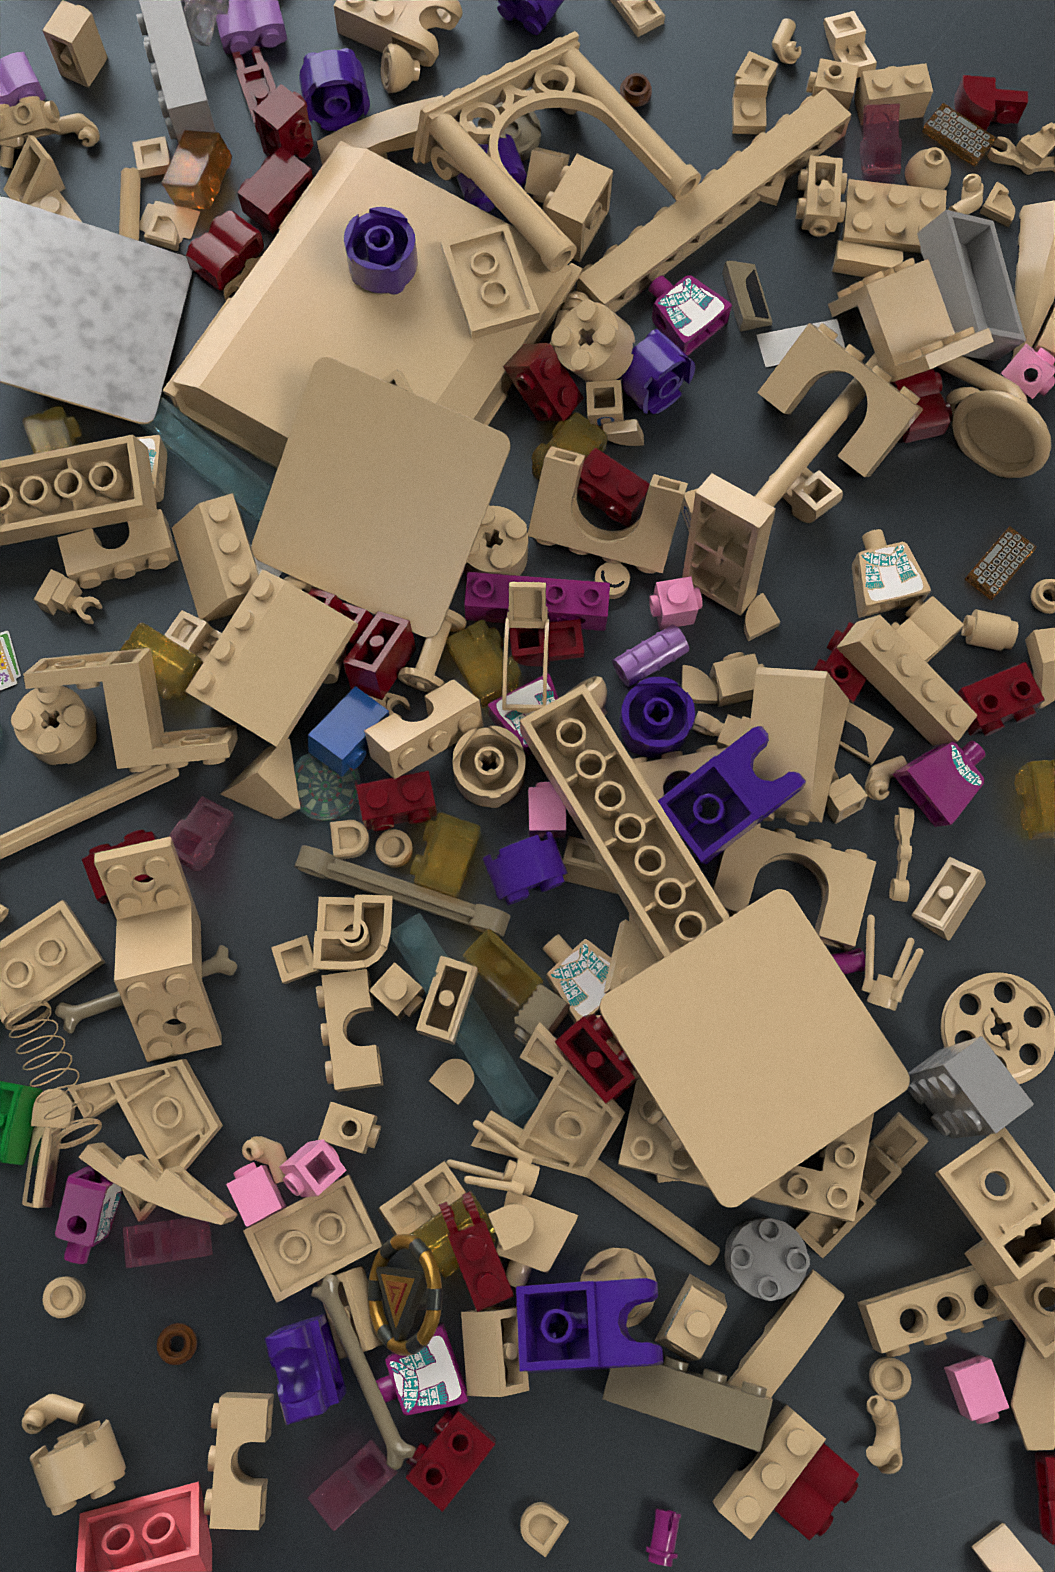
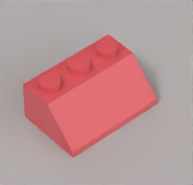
M199 1481L80 1513L76 1572H212V1543L207 1516L204 1514V1500Z

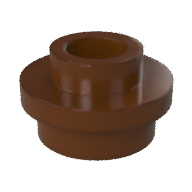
M633 73L628 75L621 83L620 95L633 107L643 106L651 98L652 86L646 76L640 73Z
M174 1323L162 1330L157 1340L159 1356L163 1361L171 1365H180L192 1358L197 1349V1336L194 1330L183 1323ZM174 1336H180L184 1340V1348L181 1351H176L172 1347L171 1342Z

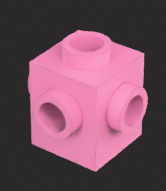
M1025 344L1001 374L1018 385L1026 396L1028 395L1032 399L1038 393L1045 396L1055 384V377L1053 376L1055 374V366L1053 365L1055 357L1042 347L1036 352L1028 344ZM1027 369H1036L1038 377L1035 379L1029 378Z

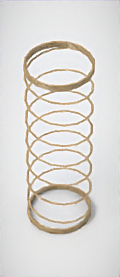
M46 1001L29 1002L11 1011L4 1019V1026L6 1029L12 1030L9 1033V1037L19 1038L37 1030L46 1021H52L56 1024L57 1029L53 1035L29 1040L16 1049V1053L25 1054L45 1045L53 1037H59L63 1040L64 1045L60 1051L37 1056L23 1065V1069L33 1070L56 1058L60 1053L70 1056L71 1061L66 1068L43 1073L30 1082V1086L36 1087L46 1084L59 1077L67 1069L77 1072L78 1078L73 1085L57 1087L42 1094L37 1099V1103L49 1102L65 1094L73 1086H79L85 1090V1094L80 1101L59 1106L44 1116L45 1120L55 1119L68 1113L80 1103H88L92 1106V1111L87 1118L66 1123L51 1133V1136L55 1137V1147L59 1149L74 1147L98 1134L102 1124L98 1119L89 1118L94 1111V1105L83 1101L87 1090L82 1085H76L79 1079V1072L76 1069L69 1068L72 1062V1055L62 1052L65 1046V1039L55 1035L58 1030V1023L49 1019L52 1013L49 1003ZM40 1005L47 1006L46 1011L32 1021L15 1026L7 1025V1022L14 1015L23 1010ZM40 1021H44L41 1025L25 1034L11 1036L14 1030L25 1029ZM51 1037L42 1045L32 1050L18 1052L20 1047L31 1041ZM57 1053L47 1062L25 1069V1066L31 1061L45 1055ZM63 1070L56 1077L44 1083L31 1085L34 1080L43 1075ZM70 1087L52 1099L39 1102L42 1096L52 1091ZM76 1104L60 1115L46 1118L49 1113L59 1108ZM78 1122L64 1129L58 1135H53V1133L59 1130L60 1128L67 1126L71 1123ZM98 1124L89 1134L72 1142L58 1144L59 1140L70 1132L83 1126Z

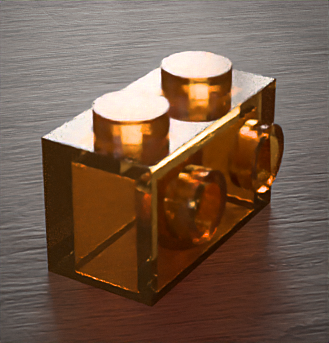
M184 131L162 181V185L175 206L201 209L211 208L233 157L221 134L218 132Z

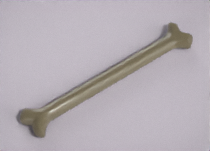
M220 945L214 957L202 962V977L214 973L232 976L236 972L237 964L229 959L228 948ZM119 991L79 1005L59 1003L55 1013L64 1020V1030L68 1033H73L76 1025L82 1019L124 1004Z
M328 1274L323 1278L321 1286L313 1288L311 1296L321 1300L326 1306L386 1444V1464L391 1469L397 1470L402 1467L405 1458L413 1457L415 1447L401 1439L338 1295L339 1279L335 1275Z

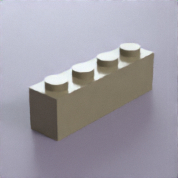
M665 1356L664 1362L657 1366L610 1368L603 1400L758 1452L761 1451L774 1399L765 1396L766 1388L743 1381L742 1388L726 1383L727 1375L709 1369H704L703 1375L687 1370L689 1363L669 1356Z

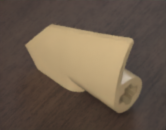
M1025 1339L1010 1404L1026 1450H1054L1055 1352L1045 1359H1040L1027 1339Z

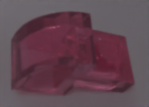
M900 103L864 105L863 141H860V161L864 175L901 174L902 139H898Z
M202 796L186 820L180 819L168 836L172 838L180 863L196 872L203 869L215 855V846L234 820V813Z
M189 1217L123 1228L126 1268L213 1255L210 1222Z
M372 1439L346 1459L331 1476L307 1497L333 1532L398 1473L387 1466V1458Z

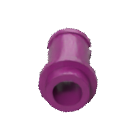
M861 948L831 954L843 974L865 971V955Z
M656 1508L651 1546H646V1552L649 1553L648 1561L672 1567L673 1559H678V1553L674 1551L681 1514L671 1510L664 1511V1509Z

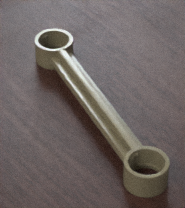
M302 845L294 865L296 869L322 879H332L376 895L393 896L394 901L468 925L474 930L498 938H504L511 917L499 909L482 904L475 905L338 859L330 853L306 845Z

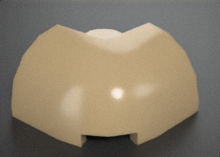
M355 895V898L319 897L317 931H315L313 970L352 971L367 968L377 962L387 950L391 937L393 896Z

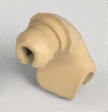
M874 1395L867 1401V1411L872 1415L875 1423L876 1437L873 1446L867 1448L866 1456L874 1466H877L881 1473H896L900 1470L903 1460L898 1414L893 1402L885 1400L880 1395Z

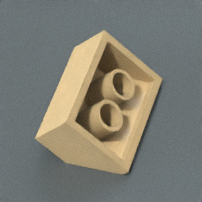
M233 493L198 503L172 527L198 617L206 622L234 614L259 576V570L252 553L239 507Z

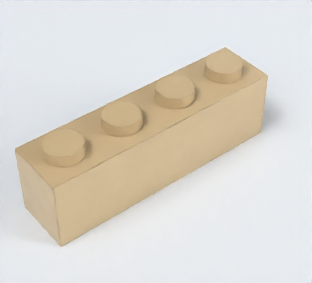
M881 615L856 622L837 646V649L932 746L952 741L958 742L976 718L977 714Z

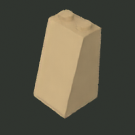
M757 667L749 730L762 726L769 735V742L767 747L754 759L753 771L757 777L766 781H774L788 772L794 771L800 773L806 780L804 788L763 821H773L774 817L786 818L792 824L803 826L808 825L809 821L822 823L849 703L847 696L827 671Z

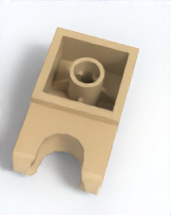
M336 0L333 5L337 33L382 53L388 44L398 45L404 48L413 60H418L420 65L426 67L432 66L439 56L438 42L435 36L427 30L435 27L451 30L455 28L463 14L458 0Z

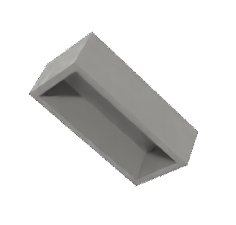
M139 0L142 13L136 14L142 36L148 35V37H144L143 43L149 63L155 62L151 64V74L156 90L162 89V91H158V101L163 118H166L165 122L170 139L177 138L181 152L219 143L181 0Z
M945 210L917 233L921 254L924 260L929 259L954 332L958 333L972 326L975 333L987 328L990 329L994 342L962 356L997 361L1025 342L1026 338L994 222Z
M982 1036L940 1049L908 1073L910 1077V1084L908 1086L910 1094L918 1103L926 1104L933 1114L931 1120L934 1126L942 1135H949L951 1139L996 1134L1034 1105Z

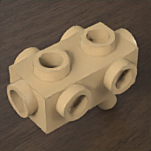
M30 96L20 99V103L12 107L8 104H0L1 167L13 169L14 149H22L24 141L27 140L29 135L40 138L60 132L58 125L60 114L54 101L45 102L40 100L38 96Z
M826 155L809 156L806 169H800L797 189L803 190L804 196L798 199L796 219H802V229L809 230L813 236L821 237L829 232H835L837 223H843L846 202L840 201L841 194L845 193L847 184V173H842L843 158H832Z

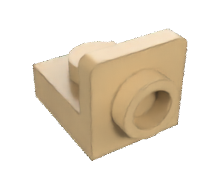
M747 78L736 80L732 97V134H760L765 132L766 96L769 87L767 79Z

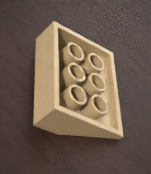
M262 569L185 692L281 749L355 632L358 624L296 586Z

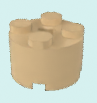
M585 300L563 317L559 326L552 333V342L555 345V352L558 355L559 361L586 382L609 381L618 379L629 368L634 356L631 353L633 343L635 344V336L630 326L608 307L591 300Z
M489 505L466 562L464 572L466 575L467 572L520 576L526 567L528 559V532L526 524L513 511L504 507Z
M62 686V690L50 693H40L38 688L31 690L21 699L11 717V723L20 743L39 760L50 765L76 763L92 750L96 742L97 722L93 711L77 693L65 686ZM56 723H60L58 727H53Z
M499 726L475 728L465 733L454 748L452 760L454 780L461 794L472 803L497 808L512 800L521 790L526 775V757L521 742L509 730ZM492 762L496 763L495 770H483V763L488 766Z
M106 1419L102 1425L99 1420L76 1428L58 1437V1443L54 1445V1449L48 1452L46 1445H44L30 1456L29 1459L45 1503L51 1509L54 1516L73 1508L77 1504V1499L90 1494L91 1499H97L115 1489L114 1481L125 1475L126 1465L109 1420Z

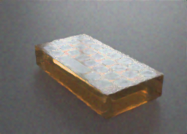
M942 103L922 130L924 134L974 167L996 140V137L945 103Z
M1009 526L964 580L990 600H993L1037 547Z

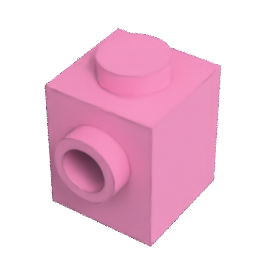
M691 576L656 582L654 594L649 596V605L652 616H657L659 630H663L672 624L677 627L694 624L698 610L702 609V596L700 589L694 588Z
M324 1139L307 1142L279 1166L285 1174L283 1181L287 1188L294 1195H300L302 1198L319 1196L347 1171L340 1162L335 1149L325 1142Z

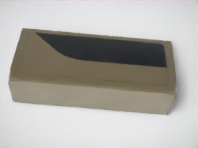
M726 261L722 275L739 331L772 325L773 322L755 264Z

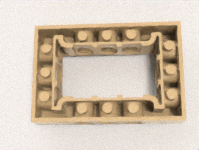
M640 1078L636 1081L618 1166L709 1188L684 1147L682 1146L678 1150H674L671 1147L672 1141L656 1124L651 1125L647 1121L650 1115L658 1108V1105ZM874 1113L820 1150L819 1158H822L820 1171L796 1166L751 1198L846 1222H855Z

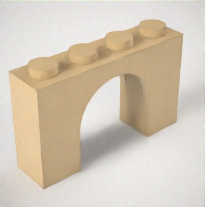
M809 323L757 393L782 413L791 415L814 383L823 376L834 372H846L854 376L862 384L866 392L868 401L867 413L862 425L842 449L838 457L863 477H870L923 411L917 405L920 398L905 386L900 391L889 383L893 377L878 365L872 370L864 364L862 360L865 358V355L851 344L844 348L837 343L835 339L838 337V334L827 325L821 323L817 327Z
M551 446L544 459L528 536L535 538L538 543L552 546L558 544L569 547V550L576 554L587 555L590 553L598 555L606 562L612 564H621L623 562L634 565L639 571L644 573H663L688 483L654 474L649 485L641 517L626 529L619 531L602 530L590 524L583 517L577 504V488L585 455Z
M760 823L721 852L712 889L730 917L749 905L756 876L763 866L779 860L794 861L808 868L820 885L822 902L815 931L824 945L843 951H849L855 947L876 861L866 859L867 854L853 849H846L845 852L831 848L832 845L829 842L820 839H810L808 842L795 838L796 834L786 829L776 828L774 831L760 828Z

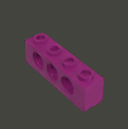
M467 572L464 604L466 620L505 623L507 612H509V583L541 582L546 583V607H548L547 619L549 622L580 619L581 629L606 630L610 583Z

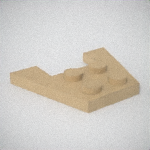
M539 1022L519 1058L553 1077L550 1085L525 1129L520 1128L492 1110L483 1124L521 1151L534 1155L532 1163L587 1177L625 1112L615 1101L607 1104L604 1103L555 1043L557 1039ZM480 1131L471 1146L516 1158Z
M187 1059L78 1084L84 1086L87 1090L83 1101L94 1105V1111L89 1118H94L116 1103H119L149 1161L162 1172L166 1168L179 1165L184 1170H187L223 1126ZM73 1086L69 1090L75 1102L80 1101L85 1094V1090L79 1086ZM80 1103L77 1106L84 1119L90 1115L92 1111L90 1104ZM124 1188L121 1189L138 1222L144 1221L157 1206Z

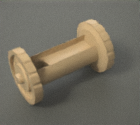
M448 609L439 633L433 637H426L416 667L401 668L398 674L399 680L412 688L427 693L444 685V681L434 675L449 632L464 631L467 623L466 619L455 611Z

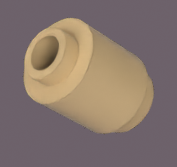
M975 609L972 615L965 616L964 626L961 629V635L966 636L967 644L1002 651L1004 648L1012 649L1018 634V622L1011 621L1009 616Z

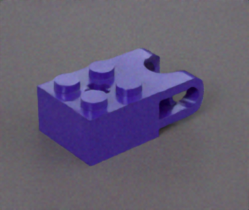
M762 726L749 730L658 800L672 825L704 864L710 862L794 797L806 784L804 777L795 771L788 772L774 781L762 780L755 775L753 771L754 759L767 747L769 742V735ZM708 802L713 806L719 803L720 807L717 809L718 816L714 819L710 817L706 820L703 819L702 815L706 812L703 806Z
M648 1278L516 1286L520 1372L543 1373L657 1366L663 1363L661 1346L650 1342H636L630 1336L627 1328L628 1314L635 1306L654 1302L657 1299L658 1282ZM564 1321L568 1322V1331L565 1335L558 1333L557 1330L558 1325H563Z
M326 1313L283 1326L264 1338L272 1368L275 1367L279 1381L277 1392L286 1425L323 1414L331 1405L337 1404L347 1393Z

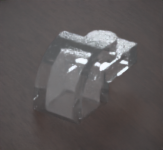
M182 0L185 2L183 12L191 40L200 46H210L218 14H228L229 0Z

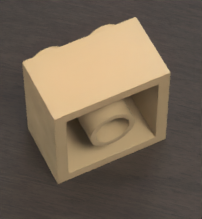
M576 154L571 165L563 167L558 179V187L555 192L550 191L543 204V211L577 247L573 259L580 262L609 212L613 170Z

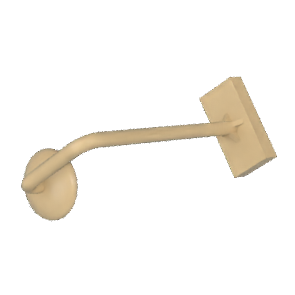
M875 353L866 363L872 370L876 365L880 367ZM964 356L937 366L941 370L983 390L967 396L958 404L954 411L953 433L958 446L967 457L989 472L1005 478H1023L1034 474L1044 466L1051 451V436L1045 421L1028 403L1026 395L1018 385ZM855 377L755 496L750 495L713 473L695 492L682 578L691 576L694 588H699L702 594L740 616L754 600L776 510L774 506L866 396L864 387Z

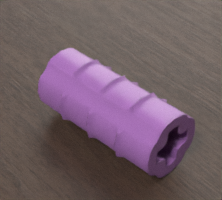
M672 624L664 630L656 632L655 635L645 641L642 640L635 647L627 649L626 652L612 659V663L621 681L630 687L653 672L660 671L662 667L670 662H675L677 658L689 652V645L681 630Z

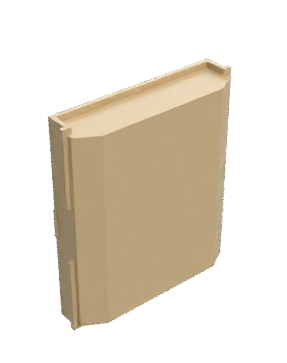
M340 141L279 226L277 236L232 298H228L167 383L163 392L170 396L178 414L278 469L313 365L321 357H331L379 379H383L392 371L398 369L403 372L414 394L488 426L506 399L507 391L513 383L503 366L523 344H535L541 341L556 318L558 311L561 310V304L564 299L575 289V283L581 275L583 268L570 263L560 271L551 273L541 262V255L514 226L508 224L539 310V320L472 339L441 250V241L505 224L506 222L368 149L355 148ZM388 207L401 212L408 219V223L415 233L418 258L417 270L404 290L396 295L368 291L355 284L349 272L344 245V232L353 217L357 214L360 217L369 213L370 208Z

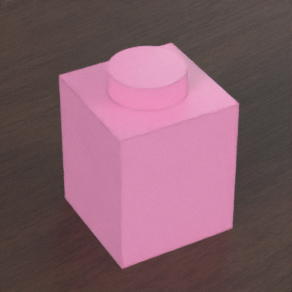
M540 782L536 784V787H529L528 789L529 837L539 835L540 838H544L545 833L551 831L554 838H565L566 807L551 782Z
M254 1162L235 1171L233 1173L235 1180L226 1184L246 1227H250L287 1207L267 1165L256 1167Z
M978 1355L944 1367L960 1414L971 1421L975 1420L977 1424H984L998 1419V1412L1009 1408L992 1359Z

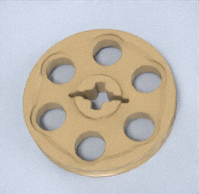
M986 973L979 975L956 988L944 1006L940 1025L944 1048L955 1045V1036L960 1031L969 1033L973 1039L982 1036L1018 1084L1025 1083L1040 1074L1054 1054V1012L1045 996L1034 985L1023 978L1008 973ZM1003 982L1010 986L1013 996L1009 1003H1002L996 999L994 988L997 983ZM965 994L973 996L978 1002V1010L974 1015H967L960 1008V999ZM1028 1007L1038 1009L1042 1015V1023L1037 1028L1030 1027L1024 1021V1012ZM994 1020L998 1024H1005L1007 1031L1002 1033L1003 1040L1000 1035H992L990 1028L995 1026ZM1024 1044H1030L1037 1050L1038 1059L1033 1065H1027L1020 1059L1019 1050Z

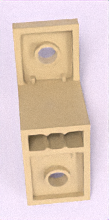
M911 258L886 271H880L862 279V281L837 292L839 299L828 304L832 317L859 307L879 365L893 377L889 383L930 370L994 342L989 328L975 333L972 326L958 333L954 332L929 259L915 264L914 258Z
M151 648L43 658L23 674L26 689L38 688L40 693L56 692L62 690V685L76 684L77 689H90L100 686V682H103L117 769L129 768L130 772H143L151 769V765L166 764V768L173 769L185 767L190 761L203 760V764L206 765L219 764L224 762L225 758L230 757L238 740L236 725L164 732Z
M171 836L95 853L94 863L117 919L114 982L147 1062L222 1045L221 1032L202 982L201 921ZM146 874L152 877L153 880L141 883L134 878L138 875ZM170 1019H178L182 1023L177 1025H171L166 1023V1021Z
M1004 1127L998 1133L988 1135L936 1172L935 1175L983 1239L964 1254L1040 1359H1045L1055 1352V1310L1049 1312L1043 1309L1039 1303L1038 1295L1044 1287L1055 1292V1192ZM989 1173H996L1004 1179L1006 1190L1002 1196H994L986 1189L985 1178Z

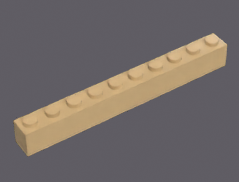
M823 89L814 97L812 95L807 97L796 111L790 115H783L775 127L767 133L762 132L757 135L751 145L742 152L740 150L736 151L724 166L718 170H711L689 196L681 201H676L670 207L665 206L655 214L653 220L645 226L640 225L636 227L628 239L619 246L617 244L611 246L594 265L588 264L585 266L577 280V292H582L591 301L605 305L614 313L648 288L657 277L665 275L757 204L761 197L757 195L756 191L767 182L772 186L775 185L781 178L780 172L787 173L785 181L807 165L809 156H819L844 137L852 114L826 89Z

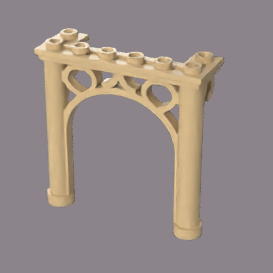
M576 31L564 37H558L552 43L538 50H532L526 56L514 62L506 63L501 69L487 76L483 75L475 82L461 89L457 88L449 95L435 102L427 103L420 110L412 158L416 164L420 161L423 164L431 161L436 173L444 180H450L460 173L471 178L541 255V262L551 273L563 269L573 259L577 247L513 179L501 162L498 152V140L504 130L519 117L545 108H562L567 114L581 111L594 116L615 133L676 201H681L689 196L701 180V174L691 164L686 165L579 51V35ZM502 102L500 111H498L494 106ZM478 117L485 118L491 122L493 128L477 129L472 127L468 121ZM478 144H488L487 154Z

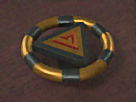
M399 1234L387 1240L375 1256L368 1280V1304L377 1337L391 1352L401 1356L415 1355L430 1343L436 1332L442 1310L443 1288L439 1268L432 1251L420 1238L410 1234ZM401 1249H408L421 1263L423 1271L387 1267L390 1259ZM383 1299L385 1302L391 1326L388 1324L383 1308ZM426 1309L425 1318L420 1330L406 1340L413 1326L417 1310Z

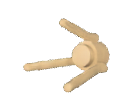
M868 915L865 979L861 990L869 992L867 1002L896 1011L898 1002L901 1003L904 991L924 951L922 948H918L905 969L914 945V939L908 938L892 978L878 974L877 981L873 980L874 915Z
M475 1120L473 1126L517 1158L516 1162L509 1160L504 1173L452 1159L447 1160L446 1164L448 1167L482 1176L480 1178L466 1176L464 1181L467 1184L509 1191L520 1196L522 1194L530 1196L540 1170L539 1166L531 1164L534 1155L521 1151L480 1121Z

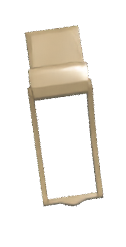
M510 582L509 612H507L505 622L502 710L529 713L546 706L549 620L547 619L548 607H546V583ZM509 628H545L542 705L506 704Z

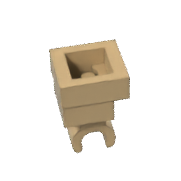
M52 569L34 597V601L41 610L53 616L57 609L68 614L73 610L86 624L94 623L92 618L85 614L87 607L94 606L102 609V605L96 598L90 596L80 597L82 590L77 582Z
M698 711L692 730L704 735L718 736L716 745L718 749L729 747L749 731L751 719L742 716V719L728 714L725 723H721L713 716Z
M835 768L833 770L826 806L829 808L827 813L835 824L863 809L868 796L851 773L839 779Z

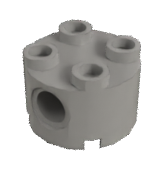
M767 1217L750 1218L737 1225L726 1239L724 1254L726 1271L733 1283L751 1296L768 1301L785 1298L796 1291L806 1277V1272L810 1265L806 1245L799 1233L784 1221Z

